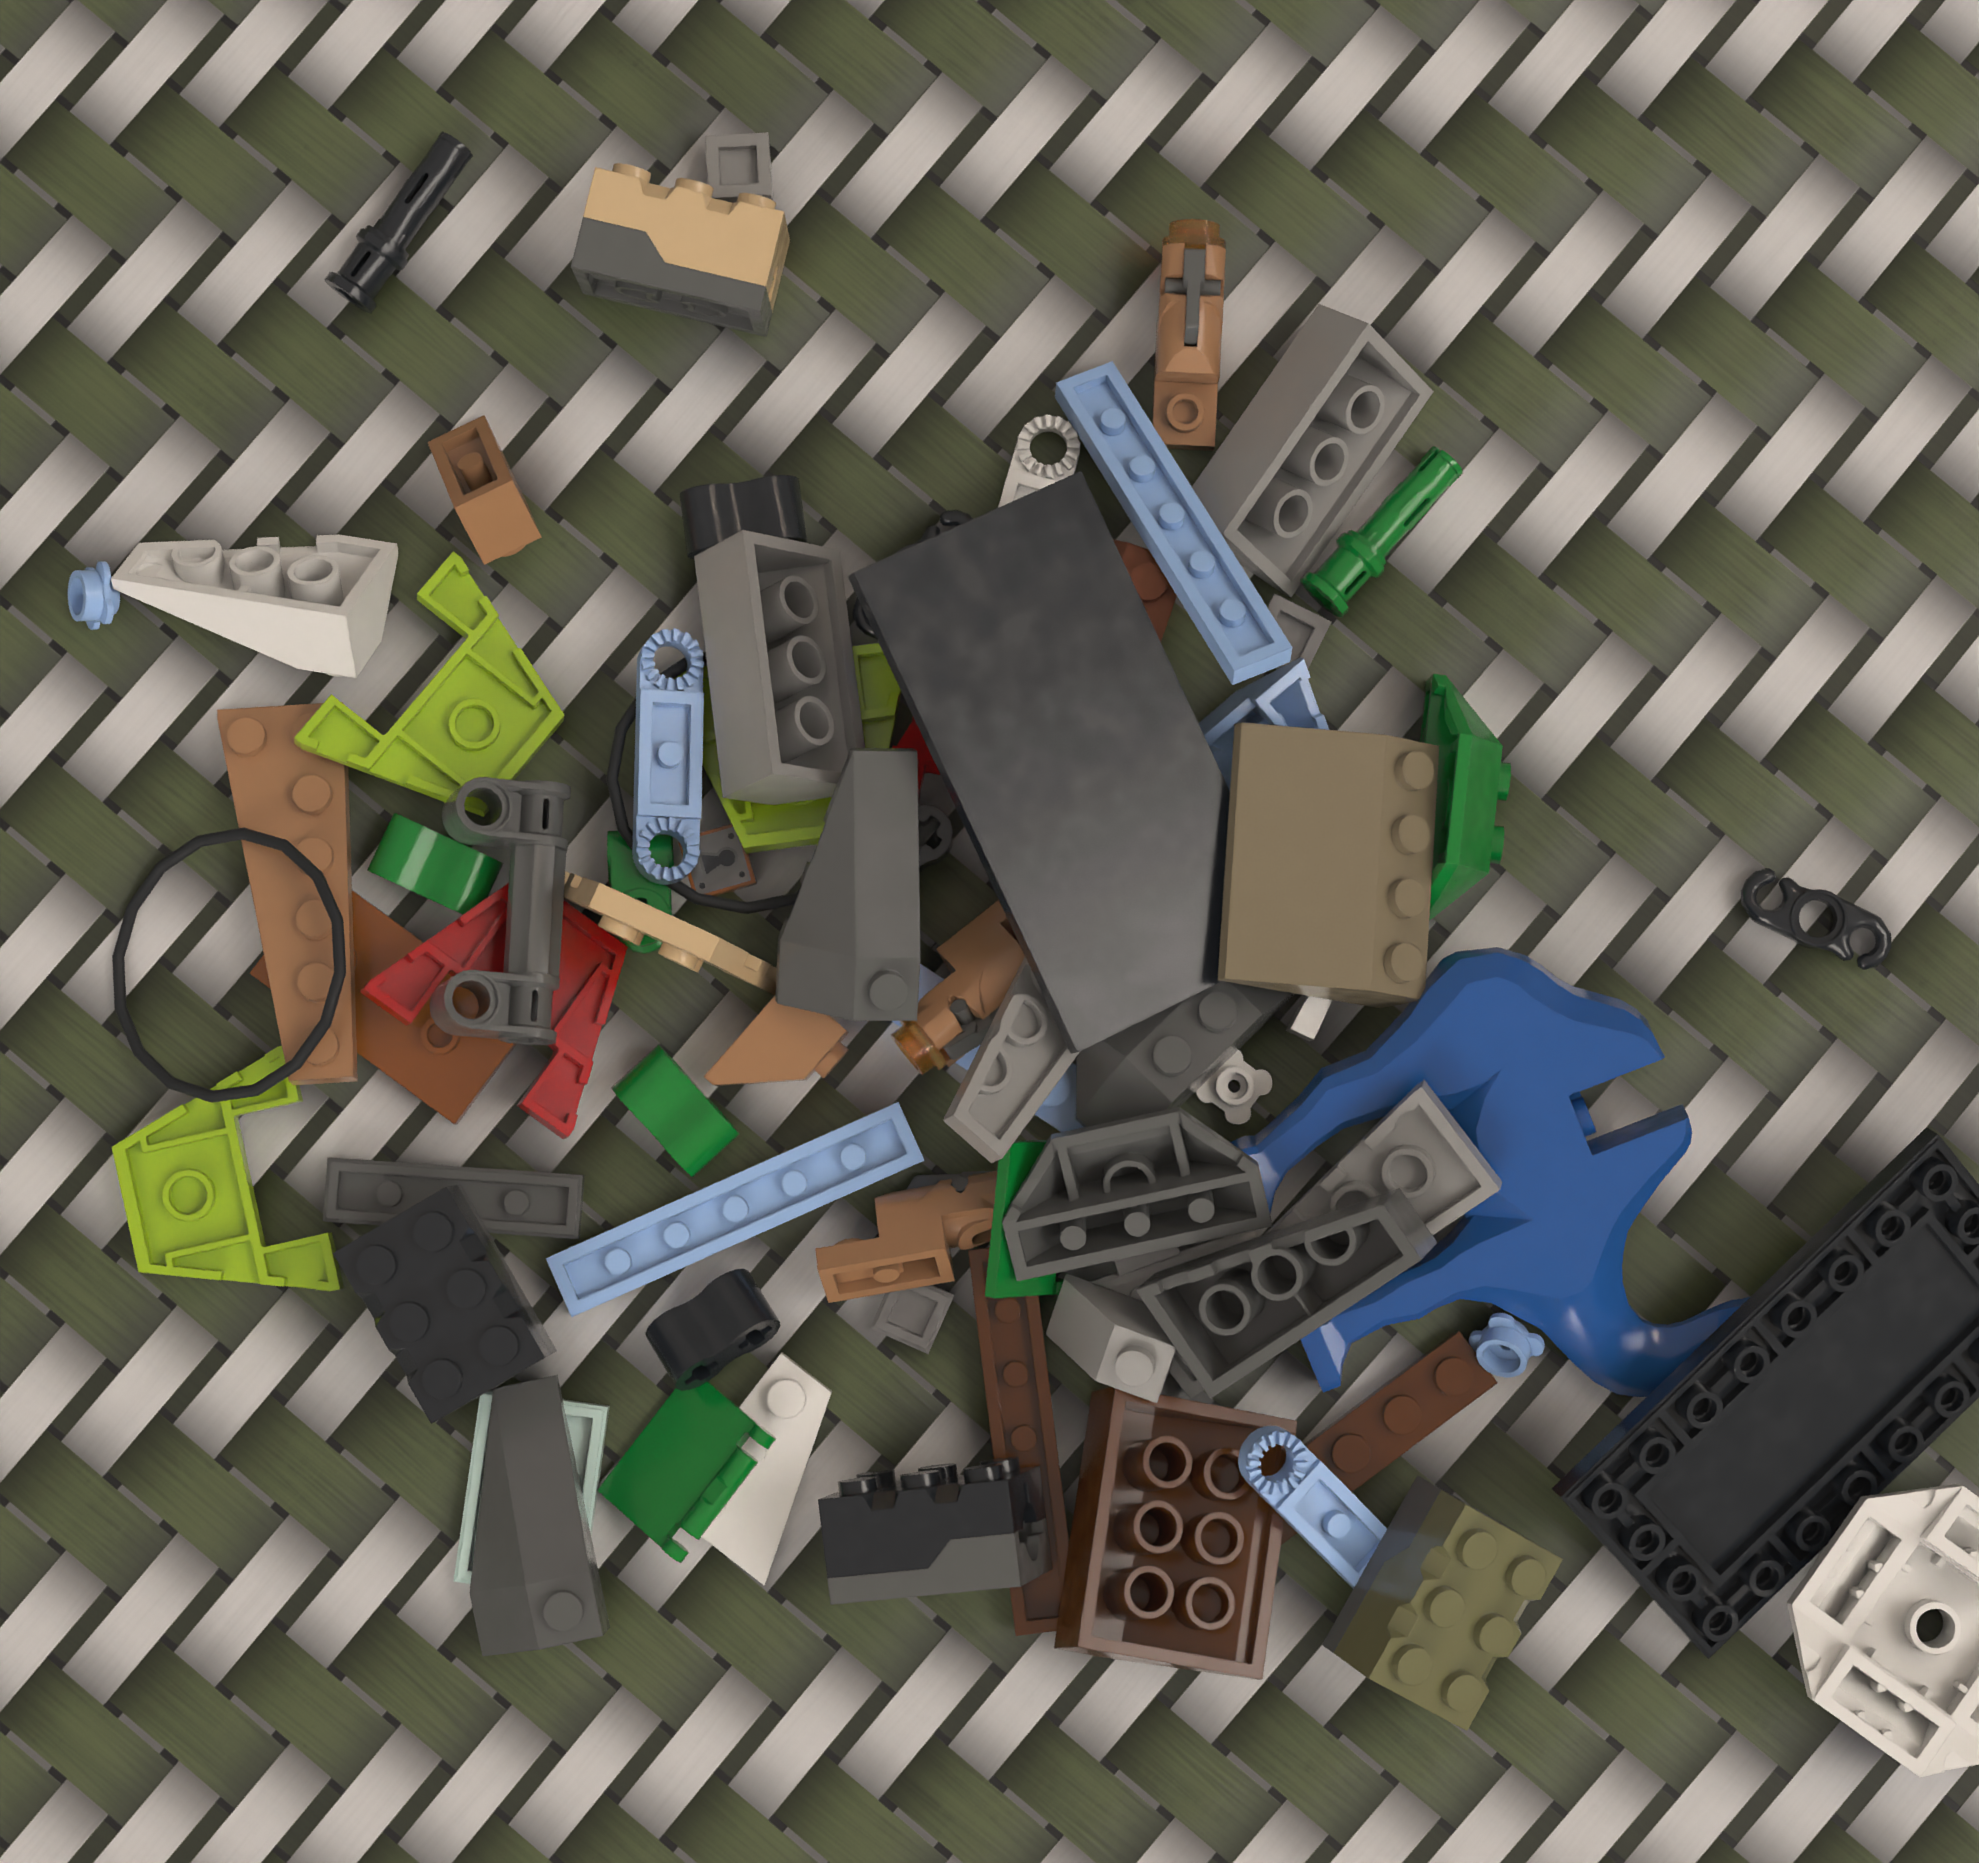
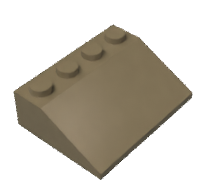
M1243 722L1234 724L1218 980L1375 1008L1401 1005L1420 999L1426 987L1439 746L1384 734Z

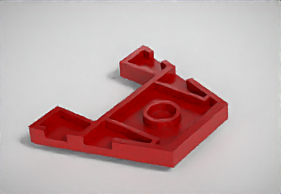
M509 883L371 979L363 986L360 993L408 1026L413 1022L446 974L453 977L466 970L503 973ZM565 900L563 902L559 970L560 987L553 991L551 1029L557 1032V1039L555 1044L546 1045L553 1050V1055L517 1104V1107L562 1139L568 1138L574 1130L578 1117L576 1113L584 1086L588 1083L594 1063L592 1059L601 1028L606 1023L628 948Z

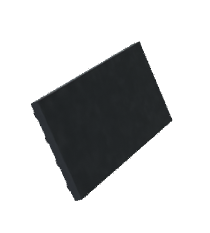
M1077 472L849 575L848 578L1070 1053H1078L1222 982L1218 980L1230 790L1082 472Z
M1926 1127L1552 1488L1589 1531L1708 1659L1829 1543L1861 1496L1880 1494L1979 1398V1184L1942 1138Z

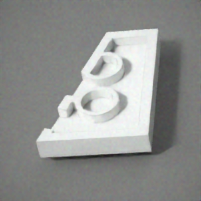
M783 1352L739 1407L760 1426L770 1432L776 1440L769 1449L762 1447L751 1437L745 1442L742 1449L752 1455L758 1461V1464L701 1536L763 1585L767 1581L832 1394V1390Z

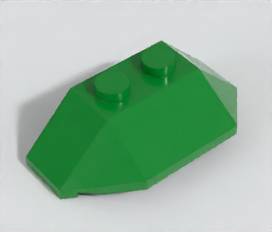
M1432 674L1426 680L1419 742L1439 746L1429 921L1488 875L1490 863L1500 864L1504 845V826L1494 825L1497 800H1507L1511 780V763L1501 762L1503 745L1446 675Z

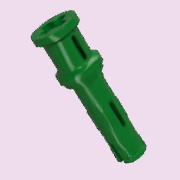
M1432 446L1420 463L1395 487L1356 532L1349 530L1347 533H1342L1336 539L1338 547L1314 573L1306 572L1300 578L1301 584L1310 596L1333 615L1339 618L1343 617L1349 611L1347 602L1370 577L1379 578L1385 571V557L1390 553L1391 549L1415 526L1444 491L1463 474L1460 465L1448 453Z

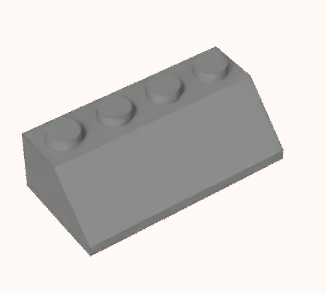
M1318 304L1192 488L1240 565L1284 595L1292 597L1301 584L1300 578L1311 570L1434 391L1369 323Z
M741 530L694 556L723 798L777 805L832 797L850 749L865 748L840 550Z

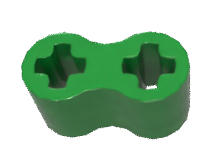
M394 813L367 871L463 915L489 896L504 863Z
M659 1044L611 1087L623 1104L691 1177L696 1175L740 1135L725 1115Z

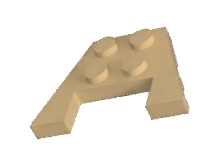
M565 871L564 899L601 915L602 918L598 926L605 931L640 946L644 935H647L662 942L658 954L698 973L703 962H706L729 975L773 995L776 994L777 968L771 966L766 961L749 954L720 937L602 883Z

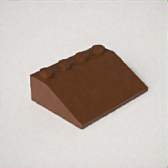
M1113 1387L1093 1391L1091 1393L1054 1649L1116 1660L1262 1680L1284 1519L1243 1478L1239 1470L1238 1456L1243 1442L1253 1431L1264 1426H1278L1295 1436L1297 1421L1161 1394L1158 1402L1154 1403ZM1276 1444L1275 1447L1268 1446L1269 1450L1267 1452L1263 1450V1458L1259 1457L1261 1466H1258L1263 1476L1274 1475L1283 1467L1286 1460L1284 1446Z

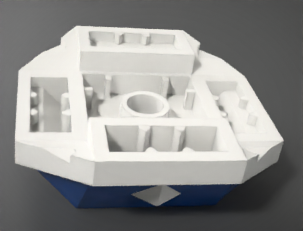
M1959 1484L1861 1496L1787 1601L1807 1697L1920 1778L1943 1773L1945 1770L1979 1765V1497ZM1938 1609L1943 1618V1627L1940 1634L1931 1641L1921 1642L1916 1632L1919 1617L1927 1610Z

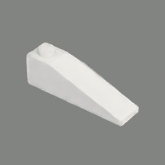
M339 534L317 535L316 546L280 547L279 537L258 538L257 546L222 550L221 545L216 540L145 542L137 544L112 576L111 582L114 590L294 668L326 673L335 677L357 678L382 642L399 553L397 543Z

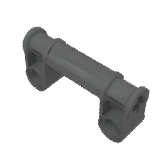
M478 777L462 785L444 803L442 810L443 825L448 834L457 842L467 845L511 849L503 973L466 970L451 977L436 988L431 997L430 1012L435 1024L445 1033L455 1036L498 1039L502 1042L523 1045H551L556 1043L557 1032L551 1029L553 991L560 987L559 970L566 852L568 850V841L562 838L564 801L571 797V787L569 785L541 780L515 781ZM466 797H476L486 803L490 811L489 825L481 826L468 818L464 807ZM457 987L470 990L477 998L479 1009L474 1019L462 1017L456 1012L452 996Z

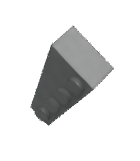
M1398 1188L1156 1272L1139 1286L1136 1292L1211 1399L1421 1261L1436 1245L1437 1241L1401 1189Z

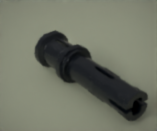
M442 131L381 218L378 219L373 227L367 225L365 229L361 228L356 235L359 243L337 273L329 272L324 279L325 282L343 298L361 310L372 314L377 307L374 298L395 269L403 270L407 265L408 261L406 259L409 257V254L405 251L431 213L437 208L441 199L466 164L473 157L471 151L456 138Z

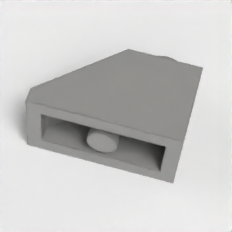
M1066 1274L1046 1335L1095 1381L1157 1403L1177 1349L1148 1307L1141 1300Z

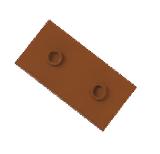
M352 889L357 1053L454 1125H457L516 1044L502 1042L498 1039L455 1036L445 1033L435 1024L431 1017V997L413 1022L406 1026L360 993L367 982L424 942ZM263 954L249 974L270 988ZM446 974V976L443 978L440 984L447 981L452 976ZM457 987L452 996L456 1012L462 1017L474 1019L479 1009L477 998L470 990Z

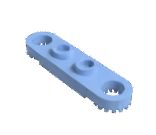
M675 628L673 630L663 629L651 635L640 649L637 658L632 855L638 871L649 881L662 885L673 884L684 879L698 863L701 851L699 849L702 811L704 655L696 639L694 640L690 637L689 633L681 632ZM661 647H674L682 652L687 661L686 674L676 679L665 678V675H660L659 670L654 667L655 662H653L654 653L657 649ZM667 834L680 842L683 849V858L678 866L663 868L660 864L654 863L655 860L650 857L651 852L649 851L650 841L654 836Z
M1264 1426L1253 1431L1245 1439L1239 1451L1238 1465L1241 1475L1354 1589L1387 1528L1296 1436L1278 1426ZM1276 1444L1284 1446L1286 1460L1283 1467L1274 1475L1263 1476L1261 1469L1258 1468V1466H1261L1259 1457L1263 1458L1264 1456L1262 1454L1263 1450L1267 1452L1269 1450L1268 1446L1275 1447Z

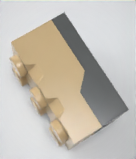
M616 163L613 165L612 171L595 167L571 263L572 271L583 294L767 337L790 243L785 213L775 209L776 202L756 194L739 193L737 202L731 203L712 198L714 188L700 181L677 178L675 186L667 188L650 184L651 173L633 165Z

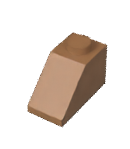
M485 415L428 442L453 507L484 565L500 557L516 554L527 544L542 538L528 504Z
M774 996L704 1075V1078L714 1086L808 1080L815 1071L822 1078H825L849 1051L841 1043L849 1032L829 1015L777 1004Z

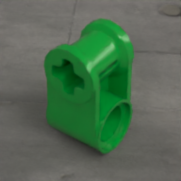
M618 830L608 831L607 863L609 887L672 915L671 889L646 879L636 868L632 850ZM667 834L654 836L650 841V857L663 868L674 867L673 836ZM644 935L640 946L618 937L629 950L636 953L646 954L655 952L662 945V942L647 935Z

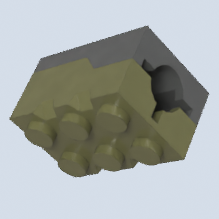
M1417 1475L1322 1645L1368 1679L1467 1731L1489 1693L1486 1677L1497 1658L1509 1657L1521 1635L1518 1624L1520 1616L1529 1601L1542 1598L1563 1559L1509 1526Z

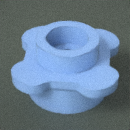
M106 561L97 562L96 569L86 567L85 570L73 571L68 583V605L71 616L75 621H86L90 630H98L100 623L110 624L113 620V615L117 613L120 605V592L113 589L110 567Z
M1506 1313L1492 1314L1488 1322L1489 1325L1482 1331H1473L1468 1341L1469 1345L1476 1352L1479 1364L1487 1372L1505 1378L1515 1377L1523 1373L1531 1356H1540L1545 1347V1342L1540 1335L1529 1333L1522 1323Z

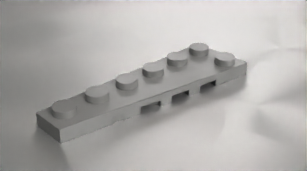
M1024 957L943 1119L948 1126L990 1163H994L1004 1157L1080 1053H1070L1026 957Z
M1423 1080L1392 1108L1265 1234L1400 1188L1430 1233L1434 1235L1501 1189L1502 1180L1427 1082ZM1176 1350L1169 1372L1191 1399L1202 1392L1204 1388Z

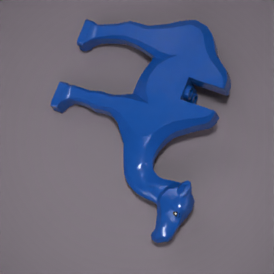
M1499 947L1457 951L1443 958L1427 977L1426 987L1420 999L1409 1003L1404 1011L1366 1051L1321 1068L1302 1093L1255 1136H1243L1230 1142L1258 1162L1269 1212L1271 1213L1275 1192L1291 1168L1318 1145L1342 1129L1384 1117L1417 1084L1425 1080L1502 1180L1501 1189L1465 1213L1450 1233L1440 1240L1421 1261L1301 1339L1323 1393L1341 1386L1343 1363L1352 1343L1385 1325L1420 1319L1438 1307L1464 1299L1492 1303L1541 1329L1583 1373L1600 1386L1620 1395L1647 1397L1750 1298L1730 1300L1685 1321L1668 1325L1654 1324L1641 1319L1627 1301L1623 1285L1622 1263L1628 1230L1658 1185L1686 1153L1692 1138L1689 1116L1683 1104L1591 1140L1586 1141L1585 1139L1586 1136L1597 1133L1580 1091L1662 1060L1665 1057L1647 1019L1636 1008L1623 1000L1571 986L1554 976L1541 964L1517 952Z

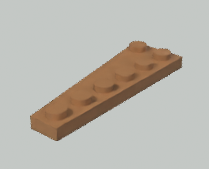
M323 703L217 710V720L239 828L244 827L288 840L323 872L344 920L346 976L333 1021L303 1066L288 1076L289 1082L292 1085L358 1081L348 766L303 750L294 743V737ZM241 840L286 1064L293 1059L321 1019L334 974L331 920L313 880L280 850Z

